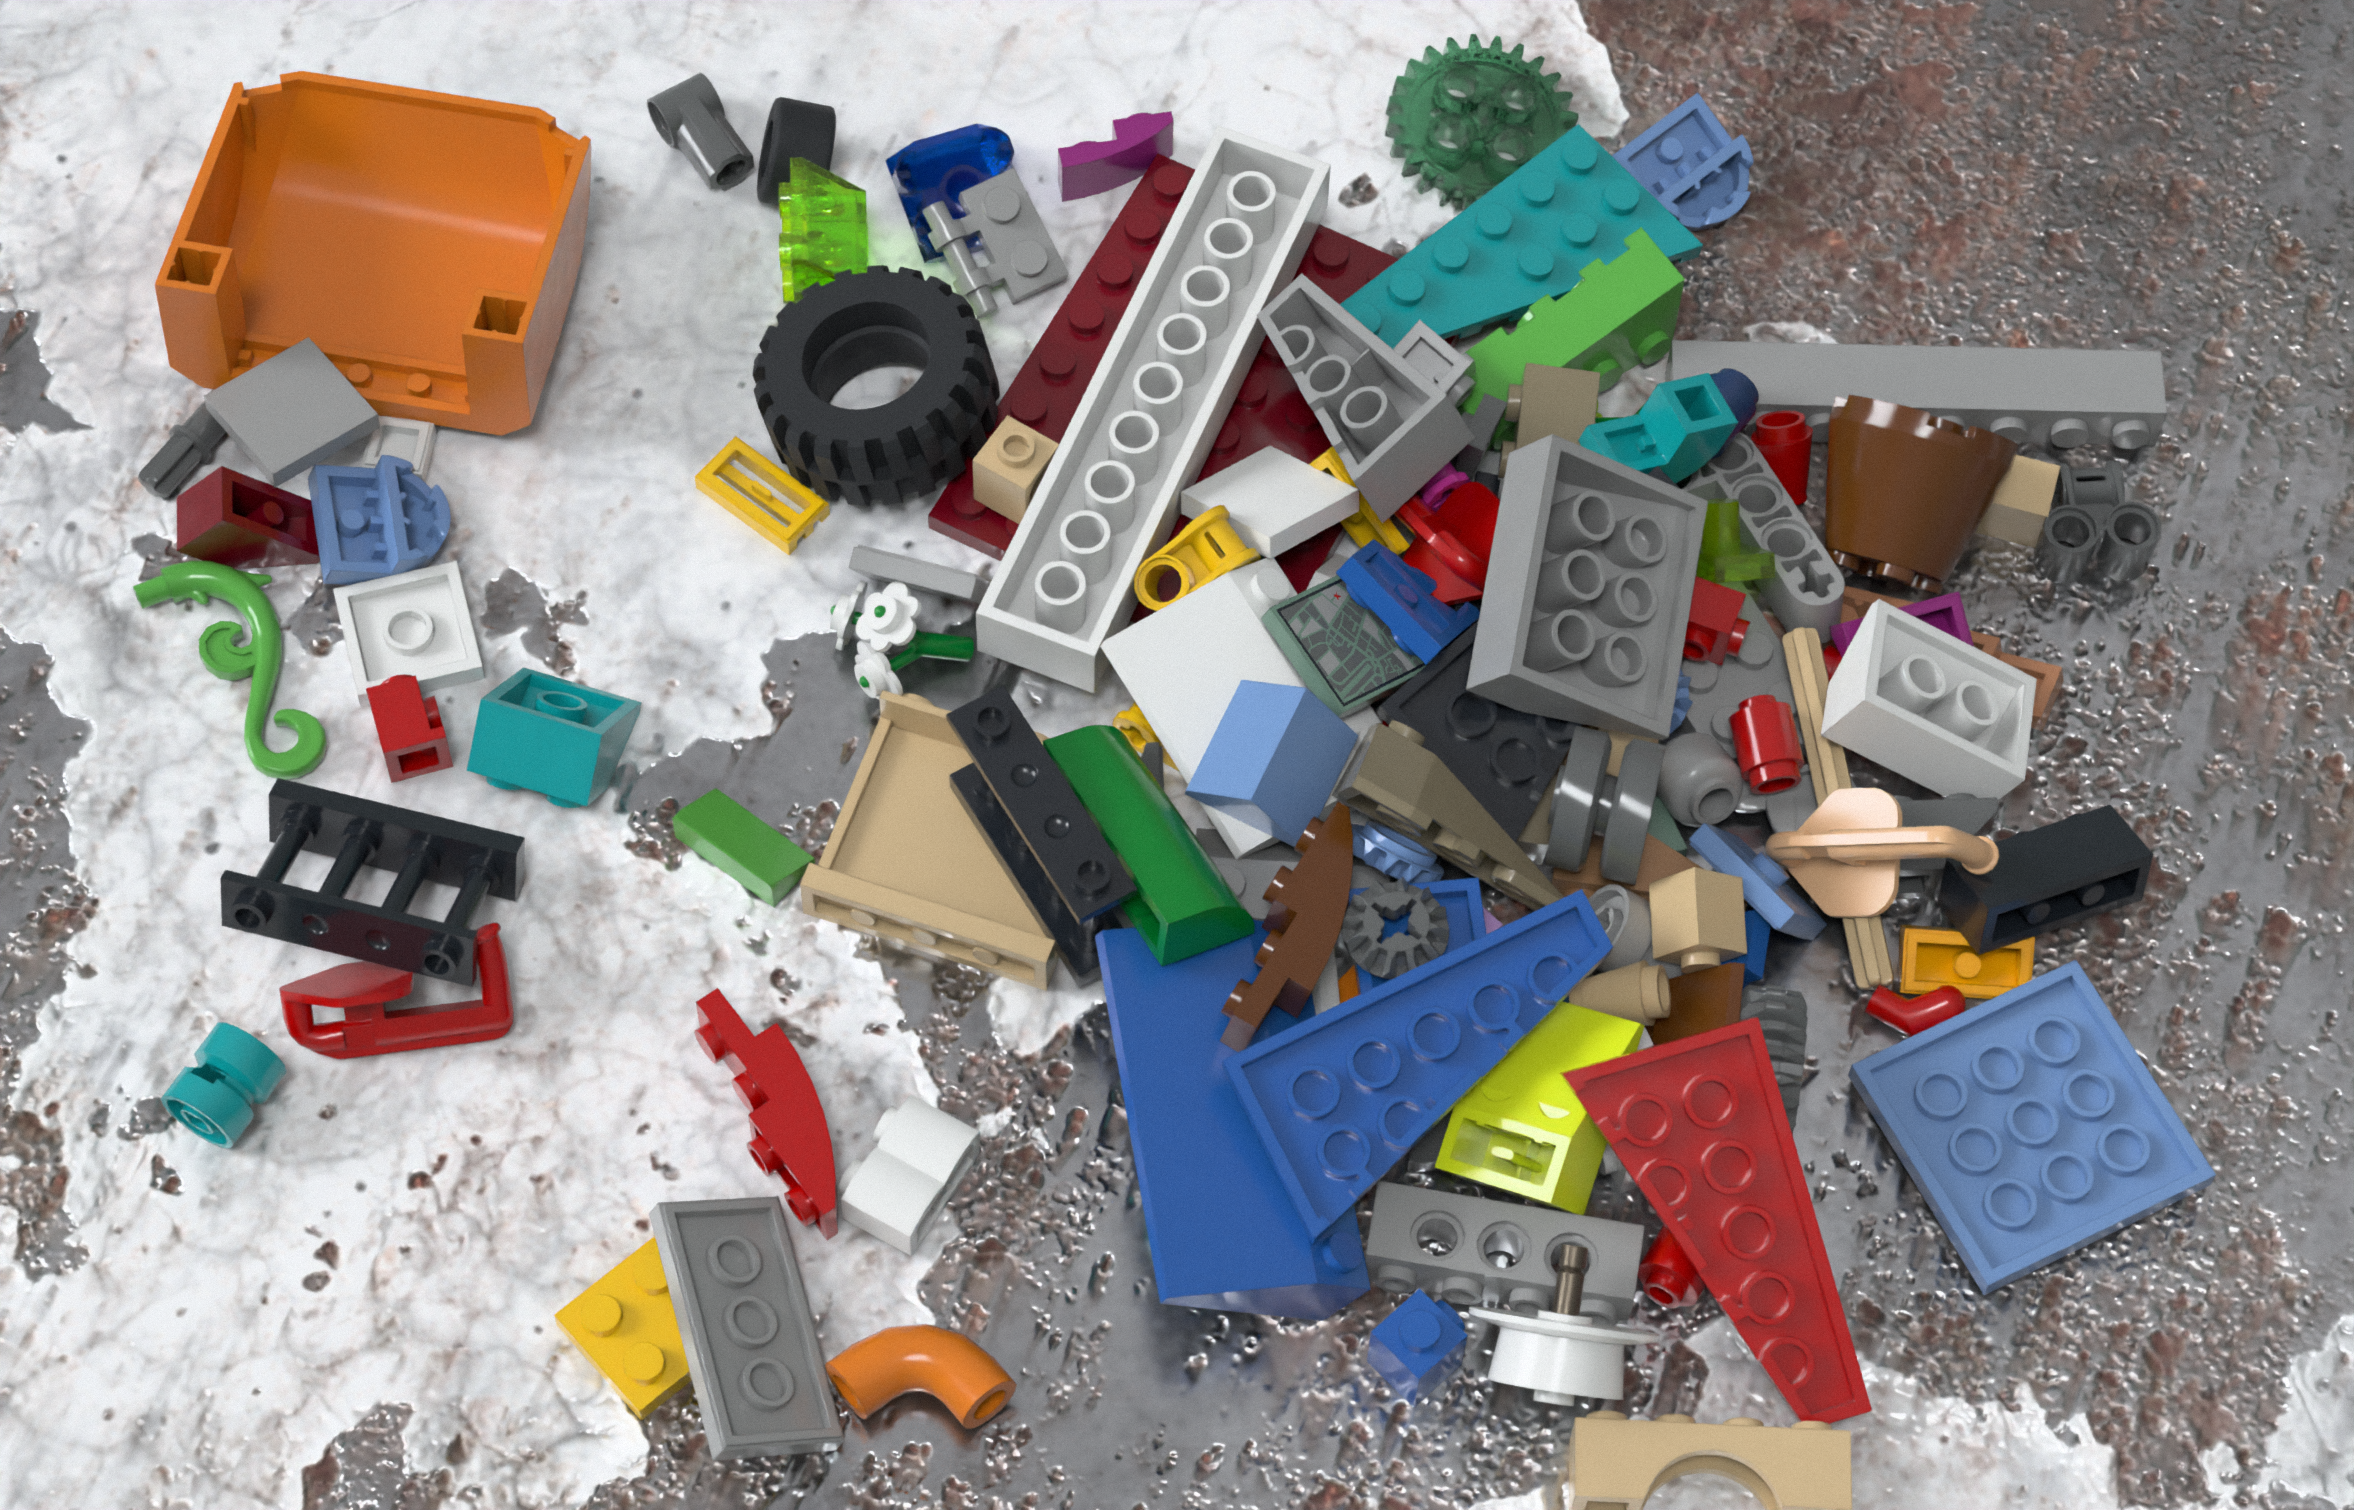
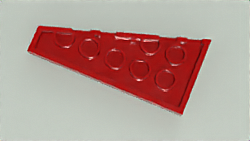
M1747 1018L1561 1072L1560 1074L1798 1421H1821L1830 1424L1872 1411L1759 1018Z

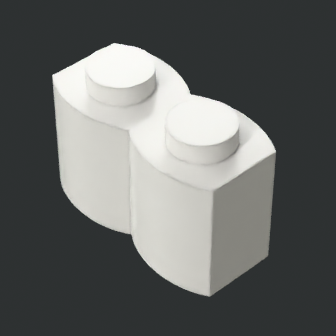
M912 1094L906 1099L899 1110L893 1106L886 1110L873 1134V1142L877 1143V1146L864 1162L858 1158L851 1162L843 1174L837 1193L842 1196V1219L910 1256L922 1244L937 1221L945 1204L956 1192L980 1152V1131Z

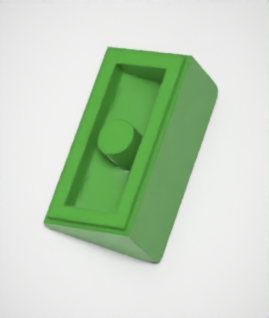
M717 788L685 806L672 818L675 837L773 908L802 878L809 862L815 863L814 857Z

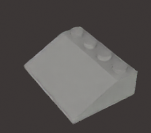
M1554 434L1510 452L1466 690L1526 713L1658 740L1669 738L1708 501Z

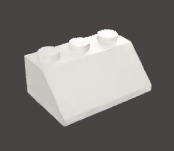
M1878 599L1870 606L1828 684L1821 736L1945 797L1957 793H1969L1977 798L1997 797V800H1999L2025 780L2037 679Z

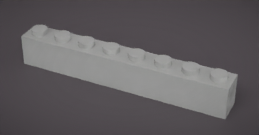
M1671 340L1665 371V382L1704 373H1718L1724 368L1735 369L1746 375L1754 383L1759 394L1756 413L1740 432L1747 435L1750 439L1752 433L1756 431L1755 422L1758 417L1770 412L1791 410L1805 415L1806 425L1813 429V441L1828 442V422L1835 396L1848 399L1849 395L1882 400L1930 412L1931 416L1964 426L1966 431L1969 430L1970 426L1979 427L2008 438L2017 444L2052 443L2063 448L2077 447L2082 444L2115 445L2122 449L2155 446L2167 415L2161 351Z

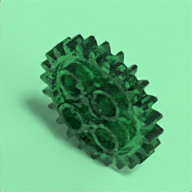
M1471 34L1467 48L1461 49L1452 37H1448L1443 55L1428 45L1425 48L1422 61L1411 58L1407 63L1404 76H1397L1391 93L1393 96L1389 97L1385 111L1389 118L1384 133L1386 137L1394 138L1390 156L1391 158H1406L1401 172L1404 178L1417 174L1422 176L1418 189L1421 195L1436 187L1441 190L1439 206L1444 207L1454 196L1461 199V209L1464 211L1576 126L1579 118L1578 113L1568 111L1573 98L1572 92H1555L1562 75L1556 72L1543 76L1540 73L1545 59L1543 56L1534 58L1529 63L1522 60L1524 45L1521 43L1515 46L1510 54L1503 52L1500 36H1495L1490 48H1482L1477 35ZM1447 90L1460 91L1467 97H1457ZM1505 102H1515L1524 109L1512 108ZM1447 140L1453 142L1458 147L1448 148L1438 141ZM1497 152L1508 153L1516 160L1501 158Z

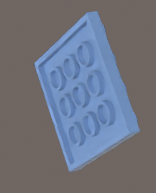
M2073 960L1851 1065L1848 1077L1983 1295L2210 1186L2216 1176L2077 960Z

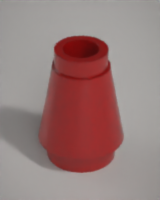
M1783 410L1764 414L1756 419V431L1752 433L1751 440L1759 449L1795 505H1800L1807 500L1813 429L1806 425L1805 415L1798 411Z

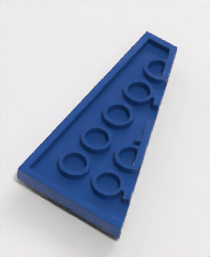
M1582 889L1222 1060V1068L1312 1245L1611 954L1613 946Z

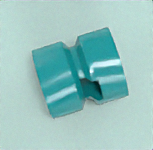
M218 1022L194 1053L198 1066H185L161 1097V1101L167 1111L191 1132L211 1144L230 1149L254 1118L250 1105L252 1103L264 1104L285 1076L287 1070L280 1058L257 1038L234 1025Z

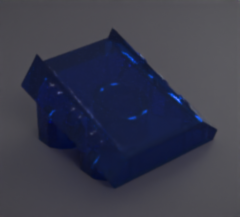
M976 123L914 141L885 160L924 263L943 262L947 259L943 252H936L928 234L932 230L922 211L936 202L944 201L953 220L961 219L967 215L958 199L960 192L1014 168L1012 164L1014 149L1009 135L1001 129ZM978 236L965 241L970 253L984 250Z

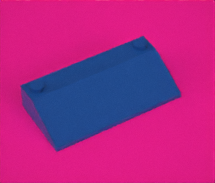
M1253 919L1255 925L1254 934L1163 967L1136 928L1102 930L1095 936L1160 1304L1324 1321L1371 1290L1355 1207L1353 1205L1312 1245L1222 1068V1060L1238 1052L1220 1042L1230 1021V1018L1222 1014L1221 1010L1241 978L1253 984L1262 970V967L1253 963V960L1270 932L1261 927L1264 921ZM1312 993L1298 1018L1274 1005L1248 1047L1316 1016Z

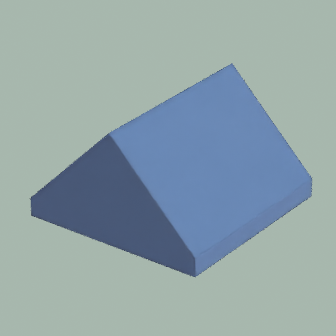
M1241 680L1185 791V795L1295 847L1314 816L1319 818L1359 735L1306 687Z

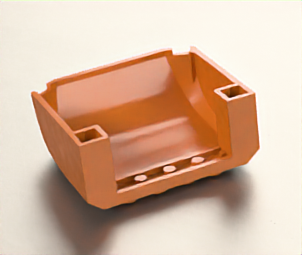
M307 71L280 74L281 83L246 90H244L242 82L234 83L154 284L170 367L203 388L216 389L309 337L379 416L424 421L438 426L500 436L531 425L563 328L581 263L590 199L591 139L584 135L578 140L556 126V118L540 108Z

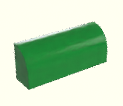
M1091 725L1043 740L1044 748L1136 886L1137 895L1120 903V906L1162 967L1254 934L1255 925L1253 918L1121 730L1108 725Z

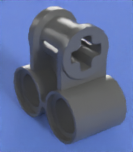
M2106 461L2104 467L2069 469L2066 463H2055V465L2060 466L2052 499L2053 510L2049 512L2048 517L2044 521L2034 550L2033 562L2037 571L2045 579L2060 584L2076 582L2083 577L2090 561H2096L2098 568L2105 575L2115 580L2128 581L2137 579L2144 574L2161 535V522L2158 515L2150 507L2140 502H2125L2124 477L2119 461ZM2119 538L2129 539L2135 542L2136 545L2127 544L2121 541ZM2057 541L2068 542L2075 548L2065 547Z

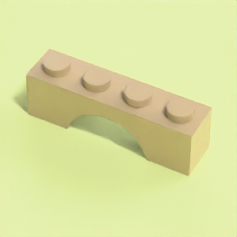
M1595 1411L1589 1413L1586 1417H1575L1569 1440V1510H1643L1650 1497L1664 1484L1681 1476L1700 1473L1723 1476L1741 1484L1760 1501L1765 1510H1852L1851 1431L1832 1430L1830 1424L1821 1421H1802L1793 1424L1791 1428L1767 1427L1764 1426L1762 1421L1748 1417L1731 1418L1724 1421L1723 1424L1696 1423L1694 1418L1683 1414H1666L1655 1418L1654 1421L1627 1420L1625 1414L1616 1411Z

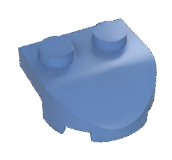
M1696 93L1612 155L1690 232L1707 229L1724 222L1743 207L1751 193L1747 190L1749 185V168L1753 165V156L1746 139L1741 134L1732 140L1699 93Z
M381 455L375 468L314 465L308 476V484L323 584L352 585L426 568L434 559L450 528V508L440 486L435 485L431 489L422 479L412 473L413 464L411 462L390 455Z

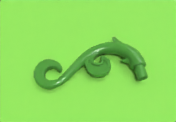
M187 561L161 568L160 576L133 586L134 593L142 609L170 598L173 603L192 598L205 605L209 602L207 597H214L225 600L235 606L250 625L252 632L250 645L243 648L234 647L237 641L244 638L242 626L232 621H220L208 626L199 638V655L206 669L219 679L234 681L253 675L244 724V741L249 759L256 770L267 777L285 780L300 778L312 772L320 764L327 749L326 732L319 720L307 712L296 709H281L273 717L276 727H289L297 733L298 742L292 749L287 752L275 753L270 751L263 743L264 721L282 659V635L277 614L267 595L259 588L272 583L270 575L244 572L213 561Z

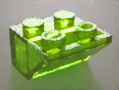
M802 157L790 158V182H779L780 219H782V233H779L780 270H782L783 303L787 304L789 301L797 304L804 298L802 291L817 281L823 286L835 280V273L851 269L853 274L867 272V266H869L868 214L865 190Z

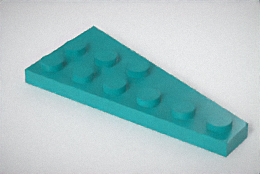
M1577 124L1347 298L1340 306L1392 349L1396 347L1419 319L1442 339L1458 335L1461 339L1481 332L1482 326L1507 317L1510 322L1521 318L1529 310V306L1546 294H1549L1555 301L1559 300L1582 280L1578 272L1599 257L1605 265H1608L1625 253L1628 248L1624 245L1623 240L1640 227L1644 229L1670 262L1678 260L1679 263L1698 258L1703 244L1589 133Z

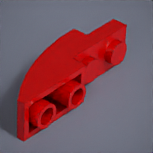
M717 988L696 1001L700 1026L694 1031L696 1039L714 1064L723 1060L736 1076L731 1080L733 1088L742 1103L751 1112L748 1114L752 1140L746 1145L754 1162L767 1177L776 1172L789 1190L784 1193V1197L799 1222L805 1227L814 1223L825 1239L829 1240L838 1234V1193L832 1143L824 1111L813 1082L797 1051L778 1023L754 1036Z

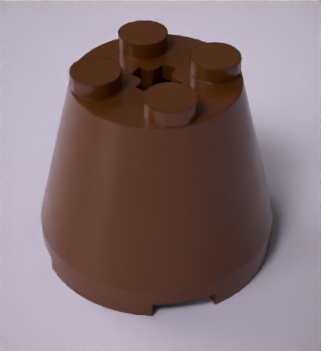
M1849 395L1848 399L1835 396L1828 422L1824 548L1836 566L1851 569V572L1882 582H1887L1889 578L1904 582L1905 586L1919 591L1941 595L1943 584L1947 582L2011 473L2019 445L2008 438L1979 427L1970 426L1969 430L1966 431L1964 426L1958 423L1931 416L1930 412L1856 395Z

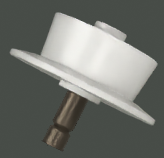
M1561 1244L1559 1258L1561 1269L1557 1272L1552 1311L1538 1310V1314L1504 1309L1469 1307L1470 1315L1501 1326L1487 1379L1534 1389L1533 1400L1558 1405L1574 1406L1575 1395L1623 1400L1624 1345L1659 1342L1660 1335L1625 1327L1592 1323L1593 1318L1579 1315L1585 1277L1582 1271L1586 1269L1589 1248Z

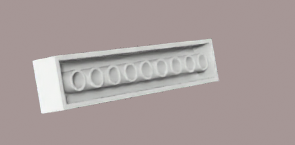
M1217 125L976 611L977 651L1095 693L1110 662L1100 646L1106 639L1126 629L1139 601L1134 590V577L1137 569L1146 559L1166 545L1181 514V492L1195 484L1267 334L1256 315L1291 284L1327 209L1331 164Z

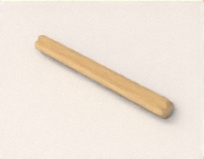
M1800 627L1783 635L1782 646L1818 808L1832 792L1838 789H1851L1853 786L1844 746L1821 736L1827 689L1830 681L1820 635L1815 628ZM1881 914L1874 917L1841 918L1856 986L1860 990L1873 991L1879 985L1886 987L1892 984L1894 974Z

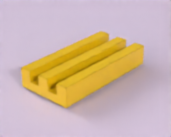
M736 436L695 476V484L698 490L788 555L797 548V540L801 536L806 539L814 531L813 524L817 520L823 522L830 515L828 502ZM735 459L804 509V511L799 515L774 497L767 488L757 481H752L729 463ZM718 475L719 477H721L723 480L728 482L730 485L739 490L741 493L750 498L752 501L761 506L763 509L772 514L774 517H776L778 520L783 522L788 527L786 528L785 526H783L781 523L776 521L774 518L765 513L763 510L754 505L752 502L743 497L741 494L732 489L730 486H728L726 483L721 481L716 476Z

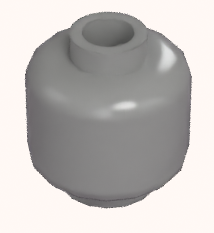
M1693 732L1682 734L1668 741L1665 744L1666 750L1655 796L1659 797L1671 816L1685 826L1696 828L1701 827L1703 823L1712 825L1726 819L1734 811L1743 791L1744 779L1741 777L1738 764L1724 747L1709 734Z

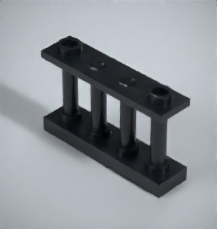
M1003 685L946 714L947 722L973 760V763L949 775L950 788L1046 937L1055 940L1056 953L1078 987H1081L1102 976L1095 936L1102 930L1123 929L1111 908L1136 896L1137 888Z
M278 778L269 793V842L275 844L256 877L225 870L220 878L222 926L473 987L477 979L478 931L472 930L470 927L487 895L516 901L524 885L525 837ZM301 850L336 858L318 892L283 884ZM363 865L399 873L381 907L345 899ZM425 880L461 888L444 922L407 914Z

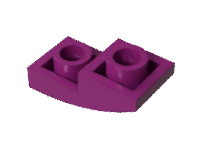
M1172 112L1155 114L1136 113L1127 118L1116 119L1112 122V140L1103 142L1083 141L1074 146L1058 148V185L1062 202L1100 194L1143 176L1157 153L1170 158L1173 155L1174 120Z

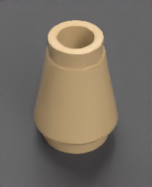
M1642 960L1585 978L1569 994V1003L1641 1023L1645 1026H1653L1656 1019L1668 1018L1670 1015L1671 993L1668 976L1663 965L1649 966L1646 960Z

